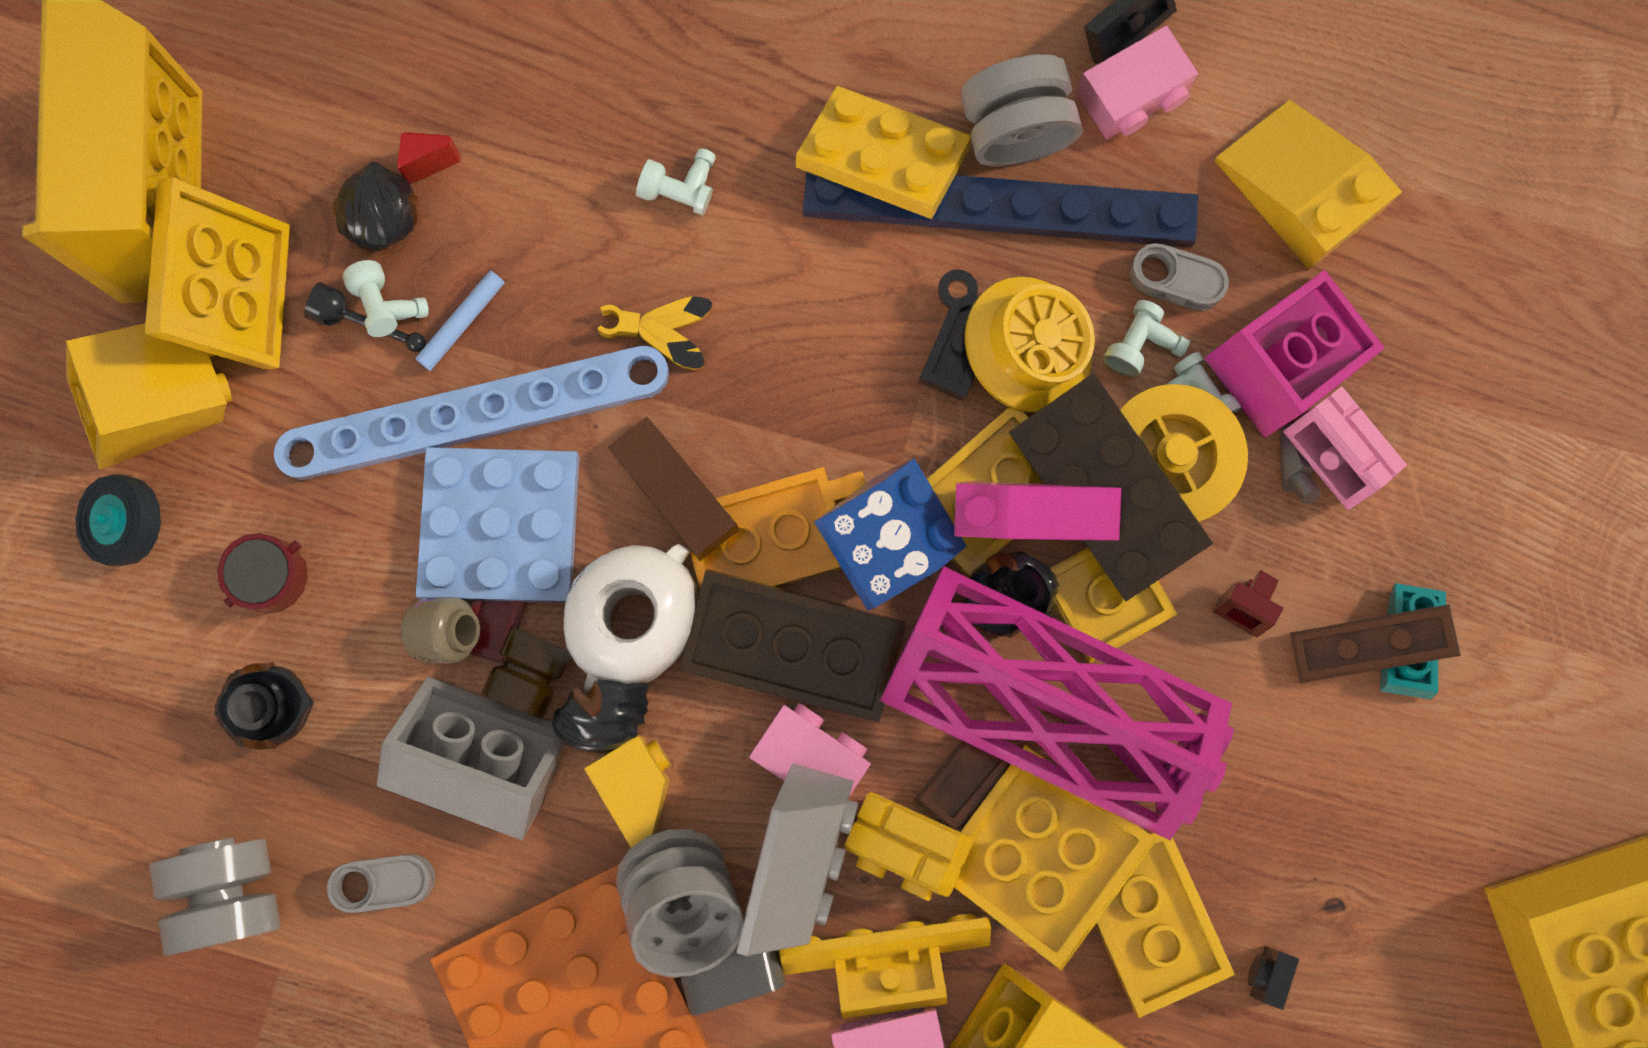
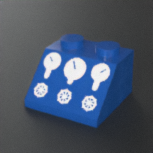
M915 458L874 477L814 521L867 611L876 608L938 571L967 547L961 536H954L955 525Z

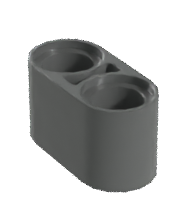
M737 945L729 957L712 969L692 976H680L690 1015L710 1012L775 991L787 985L777 950L745 956L736 953Z

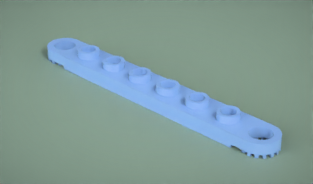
M648 346L633 347L294 428L285 432L278 439L274 448V459L278 468L286 475L300 481L311 480L332 473H342L425 453L426 447L446 448L625 405L628 402L652 398L660 394L664 387H666L669 379V370L665 358L656 349ZM649 360L657 366V375L649 384L639 385L630 379V370L637 361ZM302 441L310 442L314 448L313 459L306 466L294 467L289 459V452L292 451L291 447L296 446V443H301Z

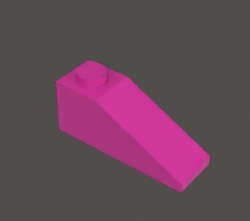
M983 481L956 483L954 536L999 539L1120 540L1122 488Z

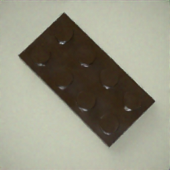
M1095 373L1083 379L1009 431V434L1044 484L1122 488L1120 540L1083 541L1125 601H1128L1213 544L1211 538Z
M706 569L693 616L690 635L686 642L679 670L879 723L885 704L880 699L893 673L906 622Z

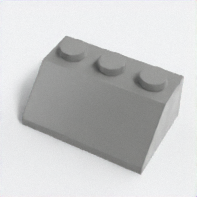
M427 677L382 743L377 787L523 841L544 802L565 743L557 737L550 721L534 717L515 708Z
M792 763L771 811L736 953L750 956L806 945L810 942L815 924L826 926L834 895L824 893L828 878L835 881L838 880L846 849L836 846L840 832L850 834L858 807L857 802L849 800L853 780Z

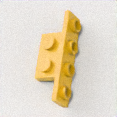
M961 914L953 916L946 923L925 926L922 922L911 921L899 924L891 931L873 933L869 929H854L844 933L841 938L827 940L811 936L809 944L780 949V960L784 975L835 968L842 1019L947 1004V993L940 953L989 947L991 925L988 917L977 918L975 915Z

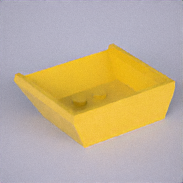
M42 0L35 223L22 226V237L119 303H141L148 299L158 180L174 177L201 188L202 90L145 26L102 0Z
M1648 834L1484 888L1542 1048H1648Z

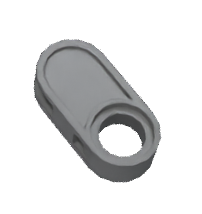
M1154 243L1143 247L1138 251L1129 270L1131 283L1138 291L1145 295L1197 311L1212 309L1225 296L1229 286L1227 272L1221 264L1164 244ZM1148 258H1158L1167 267V277L1158 282L1147 279L1142 273V262Z
M414 854L349 862L339 866L332 872L327 884V894L335 908L347 913L408 906L423 901L431 894L435 886L436 874L432 864L426 858ZM350 872H359L368 881V892L365 898L359 902L348 900L342 891V882Z

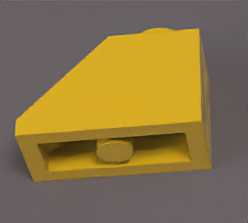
M640 735L584 768L630 848L647 836L657 833L670 782L664 770L669 768L671 763L656 739L647 743L644 736Z

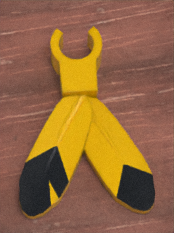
M687 297L656 308L642 317L640 313L621 311L614 305H605L600 307L603 316L614 315L619 319V323L612 329H606L601 325L597 328L598 333L608 339L618 336L638 338L640 335L647 344L659 351L671 362L682 368L698 370L704 367L705 364L704 357L699 348L674 330L701 321L710 312L712 302L704 297Z

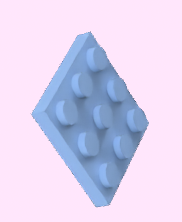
M426 447L416 598L458 597L464 601H525L526 603L566 604L567 595L573 584L580 458L577 451Z

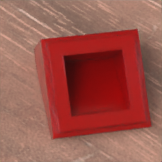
M414 132L401 133L397 168L409 183L418 182L460 162L461 154L449 135Z

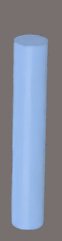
M489 270L416 356L415 360L431 371L505 282L497 274Z

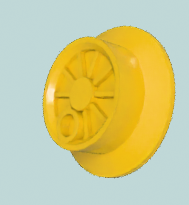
M1013 277L1001 280L986 289L973 304L965 328V346L968 360L981 385L1002 404L1018 411L1036 413L1090 374L1095 343L1094 328L1085 307L1069 291L1036 278Z
M1168 384L1153 387L1137 394L1120 409L1199 522L1214 516L1233 500L1241 488L1246 475L1248 448L1239 421L1221 400L1193 386Z

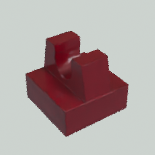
M1260 570L1254 580L1249 579L1245 585L1237 582L1220 597L1213 613L1258 638L1275 626L1284 609L1270 600L1279 580Z

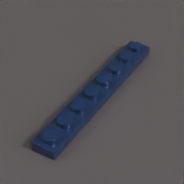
M806 171L803 217L1140 244L1156 243L1192 248L1196 242L1198 194L955 175L933 218L929 219Z

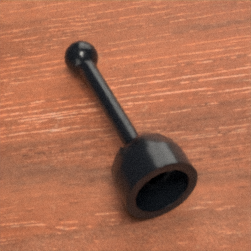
M318 282L312 289L304 310V317L321 325H334L345 318L366 327L364 322L367 317L347 309L346 299L342 292L322 282ZM395 329L391 334L386 335L405 343L406 347L412 352H419L425 347L424 336L417 332L407 334Z

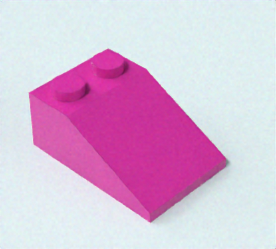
M1324 270L1204 357V359L1228 391L1237 399L1241 408L1263 437L1266 438L1303 414L1385 349V347L1326 270Z

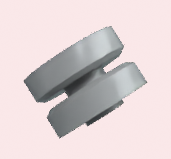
M1041 54L1012 58L980 71L963 84L960 97L966 118L970 123L975 124L970 137L975 157L980 164L989 167H1009L1030 163L1064 150L1079 139L1083 128L1075 102L1067 99L1072 91V85L1064 59L1054 55Z

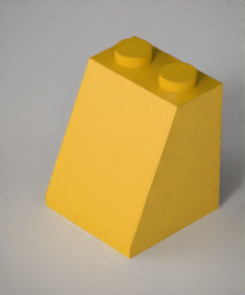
M145 323L66 341L67 382L98 468L103 469L222 422L226 405L232 401L225 375L223 373L215 374L210 360L215 355L146 335Z
M1003 963L949 1048L1127 1047L1015 969Z

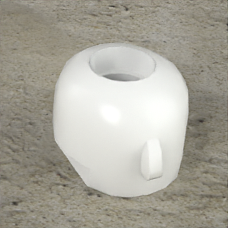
M681 544L675 545L666 553L653 547L638 545L618 548L597 558L586 566L574 579L567 595L563 630L568 651L577 666L587 673L584 691L589 693L593 683L596 681L612 680L625 684L651 682L672 666L682 655L690 635L698 600V586L689 570L682 565L690 553L689 549ZM629 595H642L650 598L654 606V620L649 630L644 635L635 639H621L617 637L611 627V613L614 606L622 598Z

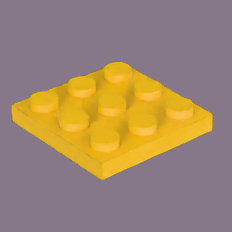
M174 177L158 180L145 334L264 370L279 368L290 225Z
M1025 745L1023 747L1024 750L1043 758L1028 746ZM1011 764L961 831V833L973 838V844L964 865L961 866L954 888L1062 971L1156 840L1138 825Z

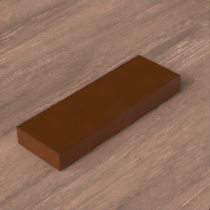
M648 417L644 418L608 446L614 457L699 561L740 530L736 522Z
M1450 604L1290 633L1300 683L1461 656Z

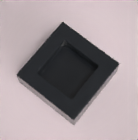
M1265 946L1262 956L1257 955L1254 958L1249 970L1248 985L1252 986L1249 996L1262 1003L1283 1010L1299 958Z

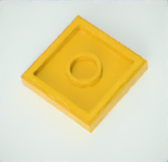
M1089 548L1050 568L1055 573L1059 583L1054 608L1062 622L1115 648L1126 644L1178 615L1159 581H1156L1128 601H1125ZM1080 652L1086 664L1097 660Z

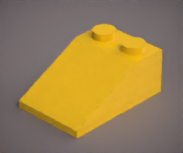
M1290 99L1214 159L1217 165L1309 270L1383 212L1402 193L1400 188L1370 154Z

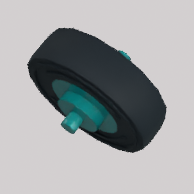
M119 474L100 477L90 484L79 501L75 518L76 535L82 550L91 560L108 566L130 565L138 563L146 557L157 541L161 525L160 505L154 491L140 479Z

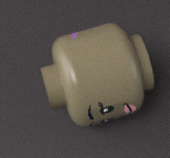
M423 597L410 605L401 623V638L404 648L411 658L420 663H459L469 656L480 636L478 618L470 605L458 597Z

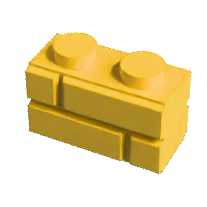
M870 791L866 795L857 816L858 820L854 823L844 845L846 851L859 856L855 866L882 879L887 870L904 878L900 888L927 901H930L933 892L948 897L952 893L959 877L961 866L964 865L972 847L973 838Z

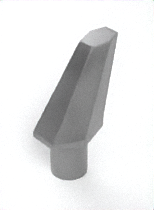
M1287 424L1279 438L1283 491L1296 492L1303 504H1311L1320 497L1321 492L1311 479L1314 471L1313 468L1283 433L1285 429L1292 425Z

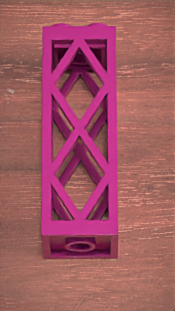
M944 566L880 699L885 704L1168 840L1172 839L1182 823L1187 825L1193 823L1202 805V796L1205 791L1214 793L1219 787L1227 768V764L1220 761L1221 756L1228 748L1234 733V728L1228 725L1232 703ZM956 592L979 604L951 603ZM971 624H1015L1045 661L1003 659ZM940 626H942L950 636H947L939 632L938 630ZM1057 641L1107 665L1077 663ZM928 654L944 663H923ZM1044 681H1062L1071 694ZM939 682L983 684L1018 722L970 720ZM912 683L921 690L933 705L908 694ZM1097 683L1141 684L1171 723L1133 721ZM1183 701L1202 709V711L1196 715ZM1036 707L1072 724L1049 723ZM1004 739L1036 741L1057 765ZM1169 741H1179V742H1178L1177 745H1176V744H1173V743H1171V742H1169ZM1065 742L1106 744L1141 782L1096 781ZM1132 801L1156 802V810L1153 812Z

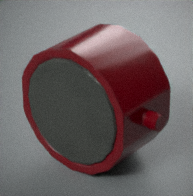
M262 533L244 535L231 542L222 553L217 568L219 587L227 596L224 599L225 604L230 608L236 605L265 614L281 612L292 606L304 592L308 579L305 559L298 552L302 548L300 543L294 540L290 544L279 538Z

